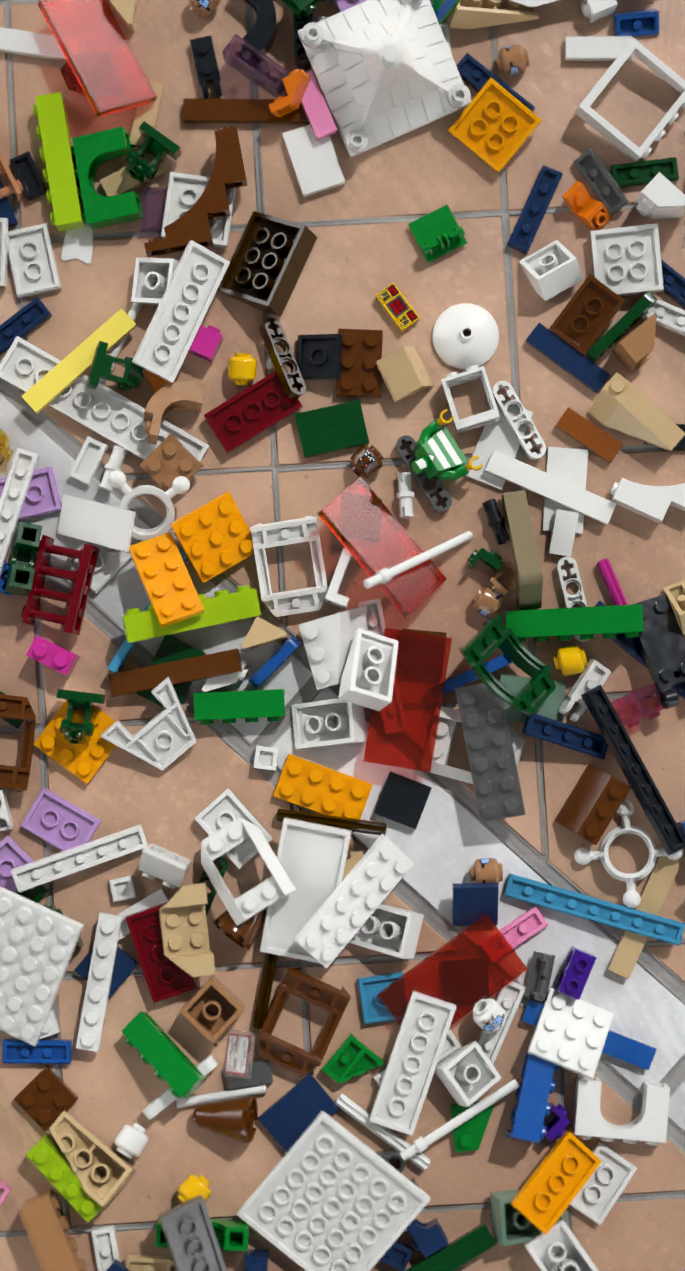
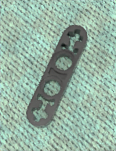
M410 436L400 437L396 443L397 453L428 502L436 512L444 513L448 511L452 504V499L440 479L437 477L433 478L436 482L435 488L431 490L426 489L423 485V481L428 478L425 471L416 474L411 466L412 461L416 459L415 455L407 460L406 457L409 456V453L406 449H400L402 441L410 442L412 444L410 451L413 454L418 449L416 441ZM440 488L442 491L438 495L441 499H447L446 507L437 506V497L434 495L431 498L429 494L435 493Z

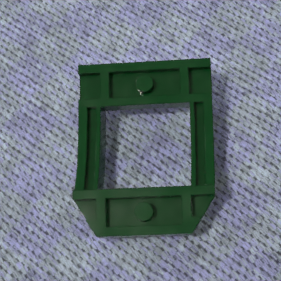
M498 614L483 623L484 627L464 647L458 649L475 674L493 693L512 707L527 715H532L556 689L554 679L551 680L549 670L552 667L550 664H544L531 654L518 640L511 628L507 629L501 621L502 615ZM497 647L517 667L532 677L516 696L505 689L483 664Z

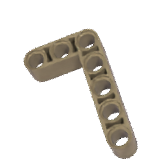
M525 490L502 493V502L517 574L518 610L538 609L542 606L543 576Z

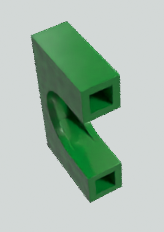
M122 126L72 138L73 146H71V153L74 160L76 159L77 167L74 168L76 179L80 182L81 189H78V195L84 206V210H82L84 223L94 230L143 219L140 197L134 191L114 196H102L97 193L94 186L95 173L101 164L110 159L127 156L129 151H132L129 132Z

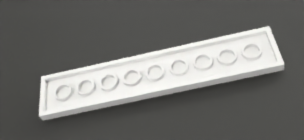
M16 336L0 364V378L27 392L61 360ZM82 374L48 404L50 407L143 460L170 434H173L200 463L210 447L208 444L164 419L161 424L157 445L148 443L149 435L145 434L147 422L144 421L145 408L99 382L96 389L86 387L89 376Z

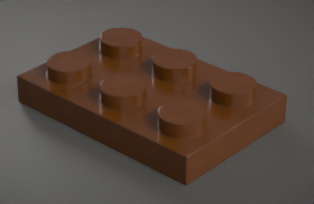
M589 274L549 329L585 355L625 303V300Z
M338 329V334L343 335L341 379H337L336 396L380 398L381 373L376 365V361L382 358L383 330Z

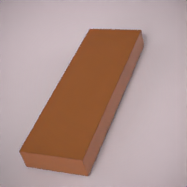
M569 407L555 425L556 428L609 464L623 446L621 442Z

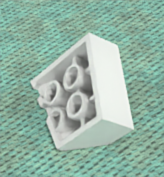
M368 606L339 612L299 624L317 690L341 683V677L356 629L360 628L367 631L366 617Z

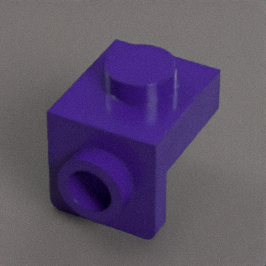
M553 1102L550 1103V1108L557 1116L546 1126L545 1136L551 1142L555 1138L559 1139L566 1131L565 1127L570 1123L567 1117L569 1112L560 1103L556 1106Z

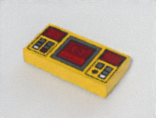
M394 282L376 295L377 300L401 332L420 319Z

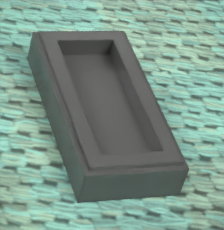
M266 1059L248 1062L246 1076L227 1074V1066L224 1067L228 1090L273 1082L270 1061Z

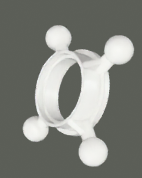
M119 470L112 471L108 476L109 484L113 488H119L124 493L119 508L127 509L129 502L141 494H151L158 497L166 507V517L160 525L152 529H141L133 525L131 537L145 541L169 533L170 523L174 522L175 517L174 505L171 499L177 494L188 492L190 482L186 477H176L173 480L172 487L164 492L151 485H142L131 489L126 483L125 474ZM173 537L180 552L182 546L177 537Z
M623 800L617 810L618 815L621 816L622 826L613 829L606 835L601 844L600 851H590L586 847H580L575 851L574 859L580 865H587L591 860H601L604 869L609 875L619 881L626 882L627 892L623 895V903L629 908H636L641 902V896L636 891L635 881L643 879L652 871L657 857L667 856L671 860L680 859L683 855V848L669 856L664 847L656 848L653 839L646 831L639 827L631 826L630 816L634 812V805L629 800ZM621 834H635L642 838L648 847L649 858L647 864L637 873H622L615 869L609 860V846Z

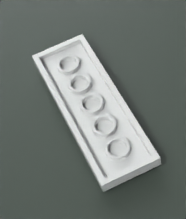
M193 240L188 242L132 363L170 383L174 382L230 264L229 261Z
M381 834L293 940L320 964L328 968L414 863L391 840Z
M412 991L369 1117L370 1122L411 1136L413 1135L456 1010L455 1004Z

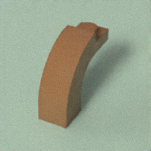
M187 380L173 382L159 389L151 397L144 412V421L147 422L145 434L149 435L148 443L157 445L162 421L169 413L180 409L201 413L206 383Z

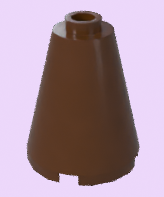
M268 907L239 925H236L230 913L226 910L214 920L213 924L218 929L222 927L228 938L249 951L267 914Z
M253 1096L199 1104L198 1108L194 1109L193 1121L196 1122L197 1127L244 1143H251L254 1139L256 1128H253L254 1120H258V1105L256 1098Z

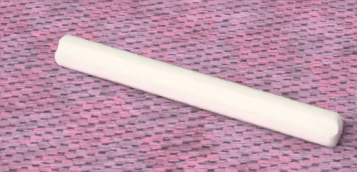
M344 1094L339 1095L336 1099L335 1104L399 1153L411 1146L388 1127L370 1122V1114ZM420 1151L408 1158V1160L422 1170H426L430 1165V1159Z

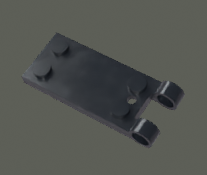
M663 594L632 605H643L644 633H639V637L635 638L658 692L661 705L665 709L677 706L679 703L677 693L671 687L685 682V639L667 595ZM674 672L678 674V678L674 677Z

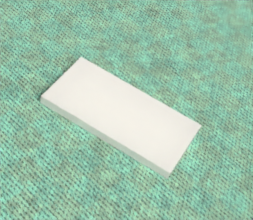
M284 818L277 859L296 889L268 906L260 948L261 952L319 963L293 939L343 881L351 830Z

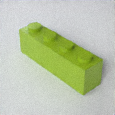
M47 1133L26 1153V1156L87 1222L104 1208L85 1192L65 1154Z

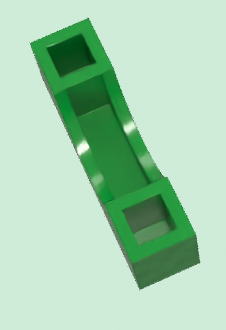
M158 1218L155 1247L169 1248L160 1219ZM210 1219L220 1248L231 1251H248L250 1225L243 1220Z

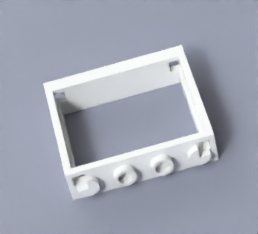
M632 38L574 113L632 161L636 162L640 157L645 159L652 150L649 147L653 141L658 142L665 134L663 128L667 123L671 125L679 116L677 110L680 106L685 108V80L635 38ZM631 54L635 55L681 94L640 147L635 145L590 107Z

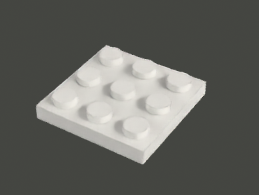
M170 172L161 233L162 239H166L164 227L175 222L193 207L204 192L210 177ZM236 188L226 190L231 216L209 220L213 246L224 248L228 246Z
M658 223L591 231L594 276L597 280L619 296L664 290Z
M550 988L527 1053L592 1079L614 1013Z

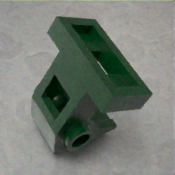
M145 121L139 127L141 135L146 138L145 142L136 153L130 150L125 160L127 163L125 171L141 183H144L147 179L152 180L156 176L157 168L167 154L176 161L182 154L177 144ZM148 151L156 156L150 164L142 160Z
M99 341L86 387L96 389L99 379L118 383L117 388L121 390L131 391V388H139L143 380V368L132 363L133 358L125 357V359L107 355L108 343ZM113 363L125 367L123 378L110 374Z
M62 689L57 690V698L68 699L66 720L62 719L60 725V733H63L65 740L72 744L88 742V737H92L94 732V723H91L93 703L105 704L106 695ZM74 709L86 711L84 724L73 723Z

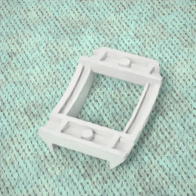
M305 516L306 518L268 524L259 523L250 527L261 600L275 617L318 611L323 605L324 598L328 592L317 517ZM309 541L316 587L272 593L265 548Z
M438 705L433 714L435 717L424 758L421 759V770L473 784L471 772L446 765L457 723H462L460 711ZM509 724L518 769L525 740Z
M238 818L201 841V864L236 925L241 924L296 889L258 826ZM251 838L273 876L234 899L213 861Z

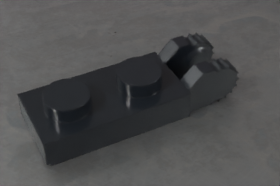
M211 35L191 39L190 44L204 99H209V91L206 84L215 82L217 96H222L219 82L221 79Z

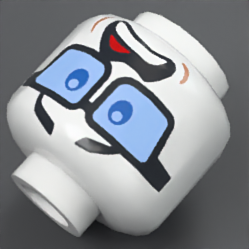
M482 999L475 1004L473 1020L483 1031L493 1033L503 1028L507 1017L506 1011L494 999Z

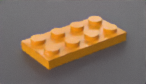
M171 532L130 546L129 553L161 628L204 613L203 605Z
M288 754L273 796L324 815L361 819L373 784Z
M566 1130L510 1204L537 1229L547 1235L602 1161L570 1131Z

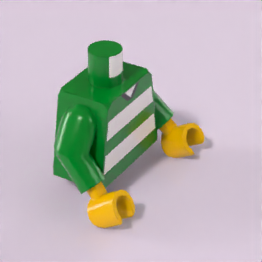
M447 409L441 412L438 420L435 419L422 430L417 441L418 449L414 452L417 460L413 461L411 466L416 474L425 471L430 479L437 477L440 480L455 481L469 474L470 470H481L483 464L474 467L472 465L473 461L478 460L480 457L473 456L469 464L466 465L468 460L446 426L442 428L444 423L447 424L453 420V417L448 421L443 419L442 416L448 411Z

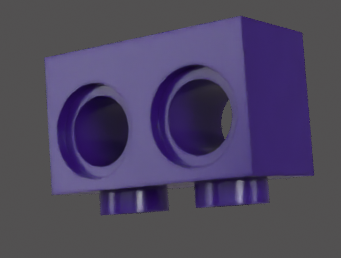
M572 946L555 986L557 991L579 1000L596 957Z

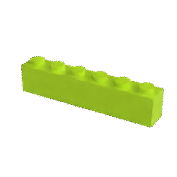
M61 92L35 96L36 104L32 106L35 118L39 119V126H36L38 139H42L43 147H40L39 150L41 160L46 163L43 175L45 182H49L50 190H46L48 203H52L53 211L50 212L51 223L56 225L59 232L84 228L82 205L78 195V180L74 172L75 162L71 153L72 143L65 100Z
M242 585L236 587L237 591L228 593L227 589L215 591L214 596L206 597V594H199L204 613L162 628L152 605H148L149 609L140 611L139 607L127 609L126 614L121 615L126 641L131 643L260 616L261 611L257 591L255 588H250L249 585Z

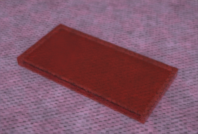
M39 0L38 6L97 117L155 102L157 95L106 0Z
M362 477L358 478L317 513L370 577L375 576L378 571L384 568L389 569L424 552ZM429 559L392 577L391 581L377 585L406 618L447 578Z
M385 628V637L399 641L392 701L380 711L373 709L371 711L363 761L431 772L452 638Z
M486 913L381 990L378 996L400 1026L412 991L455 1004L456 1010L450 1024L451 1026L472 1011L478 1001L488 999L528 969Z

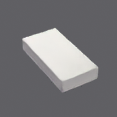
M87 436L69 477L90 486L109 446Z
M556 509L548 553L571 557L579 517L578 512Z

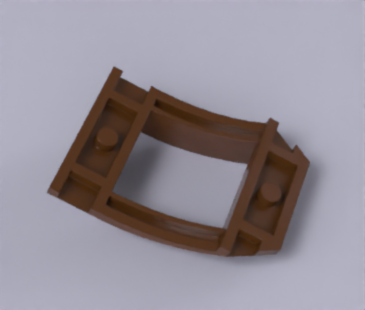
M0 694V718L24 721L19 767L0 765V789L24 792L27 791L36 716L27 697Z
M301 967L288 969L258 1039L260 1042L261 1058L304 1076L311 1069L321 1065L351 996L343 986L340 990L301 972ZM290 994L330 1012L312 1053L271 1035Z

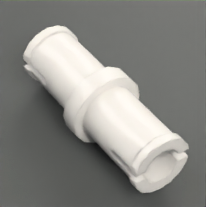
M119 446L113 447L109 462L105 463L104 469L106 470L99 488L108 492L113 491V487L108 482V476L112 471H122L121 465L127 450Z
M402 472V475L398 473L399 493H397V499H399L400 518H414L412 501L414 492H412L411 473Z

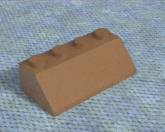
M52 1189L27 1199L20 1208L19 1214L42 1271H87L84 1260L82 1258L79 1259L77 1254V1242L69 1234L68 1229L70 1226L68 1219L65 1215L62 1216L60 1211L61 1202L58 1195H54Z

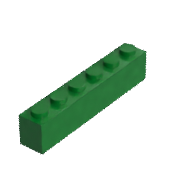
M642 604L505 611L506 628H511L521 643L526 642V638H535V642H546L548 637H557V641L571 640V636H580V640L594 639L593 635H603V639L616 638V634H625L626 638L639 637V633H644Z

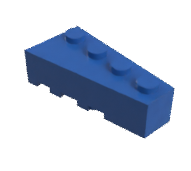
M528 1046L521 1071L523 1083H519L520 1087L517 1088L516 1100L519 1102L512 1109L510 1116L513 1127L512 1131L507 1130L505 1138L537 1144L540 1139H544L546 1126H543L544 1116L548 1117L550 1111V1103H547L549 1093H553L555 1087V1080H552L553 1072L557 1071L559 1066L527 1053Z

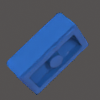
M657 9L613 13L615 36L636 37L659 34V11Z

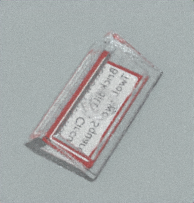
M229 1030L223 1076L251 1078L256 1033Z

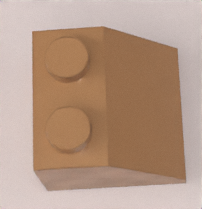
M654 314L623 338L612 351L629 372L633 368L639 370L651 358L649 354L654 349L657 320Z

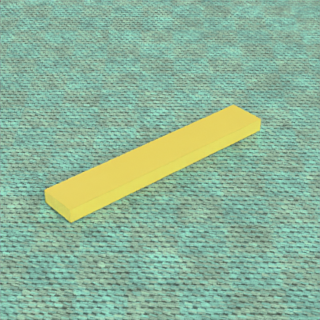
M121 308L21 397L38 414L92 366L99 341L108 343L107 353L136 328L137 324Z

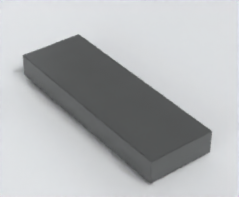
M589 148L573 161L610 216H613L629 203V200L593 148Z

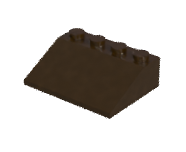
M253 211L217 291L263 312L281 317L318 237L305 225Z

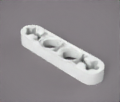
M507 381L497 382L492 389V393L498 407L526 455L533 460L540 459L546 452L545 442L512 385ZM499 386H501V388L508 389L506 392L508 400L511 397H513L514 400H510L505 405H503L502 402H505L506 399L502 394H497ZM510 405H516L520 413L515 417L510 416L507 408ZM521 424H527L531 432L529 435L523 436L519 433L518 427ZM533 435L536 437L532 440L534 445L541 446L540 454L538 455L536 452L531 453L532 444L530 441L527 444L524 442Z
M571 557L561 558L557 562L556 571L565 608H571L574 604L587 607L576 561ZM564 561L572 564L573 568L569 569L570 576L575 574L576 579L570 578L563 581V577H567L566 570H561ZM570 582L575 583L578 587L575 595H570L566 592V585ZM573 636V638H574L576 641H579V642L588 641V640H580V636Z
M210 1055L196 1067L205 1076L218 1063ZM167 1089L149 1103L142 1112L150 1120L177 1098Z

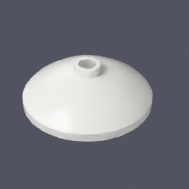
M468 303L457 304L446 309L437 319L433 329V345L438 356L446 364L456 369L466 370V368L474 365L480 367L491 359L498 346L499 331L494 318L484 308ZM469 330L471 335L466 337L463 335V331Z

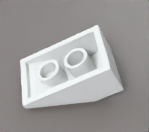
M360 628L356 629L341 677L338 699L377 711L390 704L392 701L399 641Z
M338 698L291 705L296 749L367 742L364 706Z
M151 843L145 846L142 851L138 870L143 871L142 875L152 880L157 877L163 880V885L175 889L176 886L179 888L182 886L192 861Z
M381 903L359 929L360 933L353 936L348 943L402 959H414L424 914Z
M563 1219L557 1222L547 1235L542 1233L525 1245L542 1271H599Z

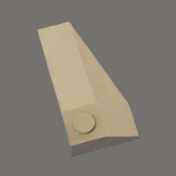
M459 0L458 5L447 16L449 28L476 29L536 20L539 18L537 6L528 7L511 0Z
M618 372L601 389L588 411V414L604 427L621 431L625 435L637 437L668 451H672L685 437V432Z
M63 1111L49 1128L61 1151L69 1161L72 1170L80 1180L85 1192L102 1207L126 1185L137 1171L124 1158L66 1111Z

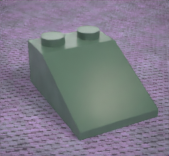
M499 675L501 685L515 696L532 679L529 677ZM554 680L556 689L534 713L563 722V714L559 712V707L565 699L566 682ZM505 702L508 721L525 723L527 714Z
M520 1190L490 1193L493 1238L502 1246L530 1242L542 1234L539 1229L510 1204ZM565 1211L557 1220V1222L563 1219L566 1223Z

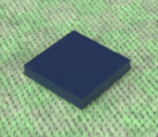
M498 883L453 884L452 926L498 925Z
M117 946L109 998L138 965V962L119 946ZM93 948L75 968V971L87 981Z

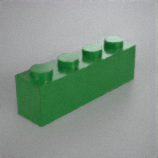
M284 689L193 693L195 720H200V725L214 724L213 720L222 719L223 724L236 723V719L245 718V723L258 722V718L267 717V722L281 721V717L286 716Z
M140 1011L122 1030V1033L126 1036L124 1038L126 1043L132 1048L136 1047L140 1052L139 1057L146 1064L150 1063L155 1068L154 1074L161 1081L165 1080L170 1085L168 1089L176 1098H188L207 1079L147 1012Z

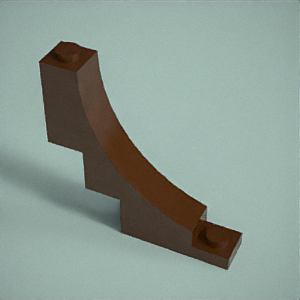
M225 126L220 128L219 131H215V163L204 192L193 207L183 216L164 227L166 239L162 240V238L157 237L144 243L148 257L185 251L190 240L203 247L213 246L209 220L231 216L226 190L247 186L237 127Z

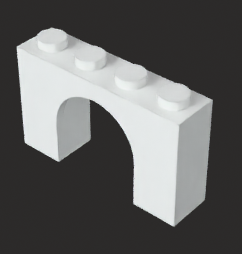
M576 1075L572 1131L575 1135H578V1138L589 1140L593 1136L600 1137V1140L612 1142L616 1138L623 1139V1142L635 1144L638 1140L645 1141V1144L658 1146L659 1142L666 1143L670 1087L666 1083L644 1081L640 1113L630 1123L615 1125L606 1121L601 1115L602 1081L600 1078L593 1077L589 1079L585 1076Z

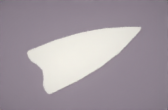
M85 224L84 228L67 230L63 242L61 260L68 261L77 258L84 263H91L93 229Z

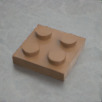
M170 434L140 464L165 492L172 487L173 480L176 477L184 476L190 480L203 467L173 434Z

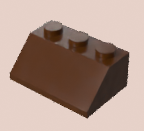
M589 763L554 821L593 845H597L631 787Z

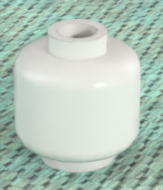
M134 1123L133 1126L124 1125L115 1139L116 1150L129 1159L139 1157L149 1141V1138L144 1134L146 1129L137 1123Z

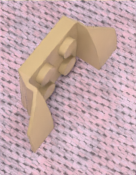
M206 883L183 885L168 903L159 909L164 955L192 977L216 974L214 955L210 951L205 904L208 903Z

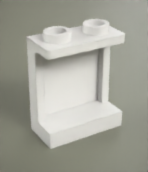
M349 546V549L343 548L325 597L326 603L347 609L349 598L338 594L350 560L363 564L365 555L362 554V550Z

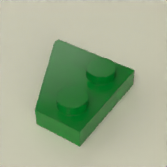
M350 1033L325 1063L322 1070L338 1084H341L354 1076H359L372 1068L383 1065L384 1060Z

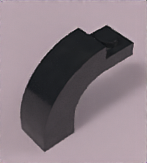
M244 0L253 8L257 15L255 24L243 37L244 47L261 60L270 50L276 36L277 19L273 0Z

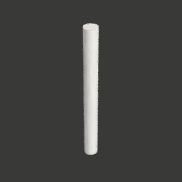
M266 1084L176 1099L177 1108L202 1103L267 1093Z

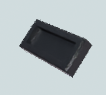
M29 151L9 160L17 178L22 184L28 202L46 194L47 188Z

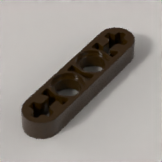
M268 318L260 326L261 336L285 395L292 400H297L306 392L305 382L281 323L275 318ZM275 345H279L283 349V353L278 352L275 349ZM282 365L289 366L291 373L286 372Z

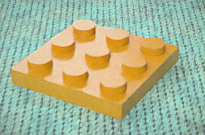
M490 78L449 128L448 132L499 174L539 126L542 119L494 79Z
M229 491L222 493L170 523L201 583H205L254 554L251 531Z
M66 699L34 745L83 782L89 784L117 746L100 737L101 733L116 720L93 704L91 723H94L93 736L88 737L87 743L72 744L64 739L63 733H60L61 721L67 718L68 699ZM74 709L73 723L84 724L86 711Z

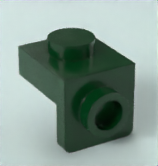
M483 547L479 552L474 550L467 559L470 562L469 569H472L476 562L480 560L495 572H498L504 563L500 561L502 559L500 555L493 550L488 552Z

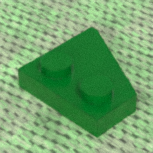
M474 1102L469 1107L459 1106L458 1104L450 1105L451 1118H455L478 1102ZM494 1104L453 1129L456 1152L479 1150Z

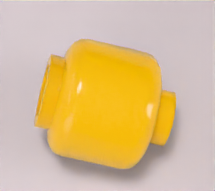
M234 353V356L228 359V377L231 380H235V385H248L249 381L256 379L257 360L252 357L251 353Z
M578 645L559 648L557 651L558 656L553 657L556 670H561L564 676L582 673L585 669L584 666H588L584 648L580 649Z
M190 1174L178 1187L179 1195L177 1197L184 1203L201 1195L205 1202L211 1195V1191L208 1188L211 1183L202 1174L199 1177Z

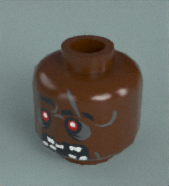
M363 445L351 456L353 465L350 468L358 477L363 475L366 478H370L382 468V459L384 457L373 445L370 447Z

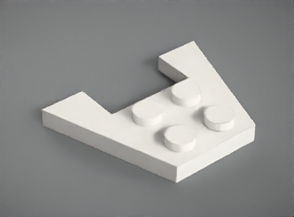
M169 676L151 691L165 707L163 711L134 735L117 720L100 736L162 771L196 743V737Z

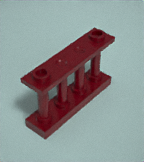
M42 535L39 548L37 549L38 556L35 564L32 590L28 595L26 605L22 609V622L34 625L35 620L39 619L62 624L64 632L80 635L100 548L89 544H84L81 550L53 545V538ZM51 553L78 559L80 562L78 570L72 572L48 567ZM46 575L73 581V592L67 594L44 589ZM44 597L67 602L69 605L68 614L63 616L38 610L40 598Z

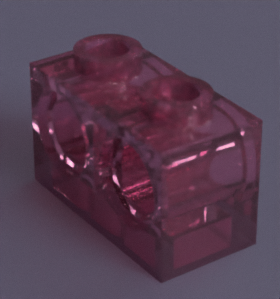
M654 684L610 701L623 726L627 725L628 729L639 725V720L644 717H648V720L661 715L660 710L665 709L661 705ZM647 696L651 697L654 701L651 709L645 708L643 704ZM626 705L631 706L633 709V715L630 718H626L623 715V708Z

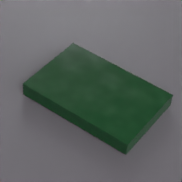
M360 399L295 414L304 458L369 444Z
M165 635L150 666L206 655V653L170 635ZM192 682L173 685L181 705ZM152 690L136 693L164 707L151 693Z

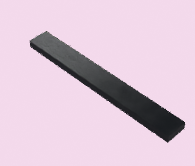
M600 684L585 692L581 697L667 855L674 854L685 847V838Z

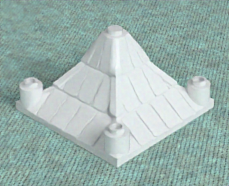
M367 0L317 23H308L297 32L350 158L461 110L471 102L470 90L463 84L430 0Z

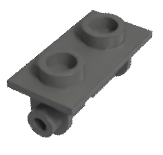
M533 952L524 996L533 997L540 1001L546 1000L555 955Z

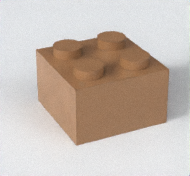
M212 975L182 1007L180 1013L214 1043L244 1011L246 1005Z

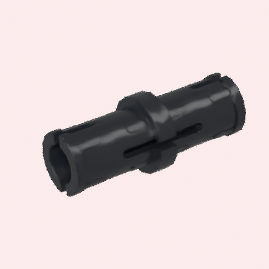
M496 500L485 501L482 503V506L489 520L488 526L492 528L497 544L502 545L507 543V541L509 542V534L504 524L505 518L501 516Z

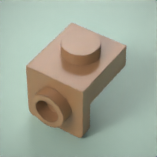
M508 561L490 579L493 583L491 588L497 594L503 593L507 596L516 587L517 574L515 565L511 561Z

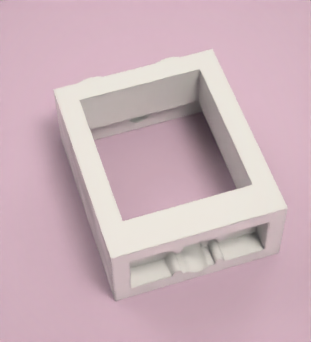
M470 366L466 368V372L459 374L451 372L441 379L457 434L500 421V415L484 366ZM480 378L490 410L459 420L449 387Z

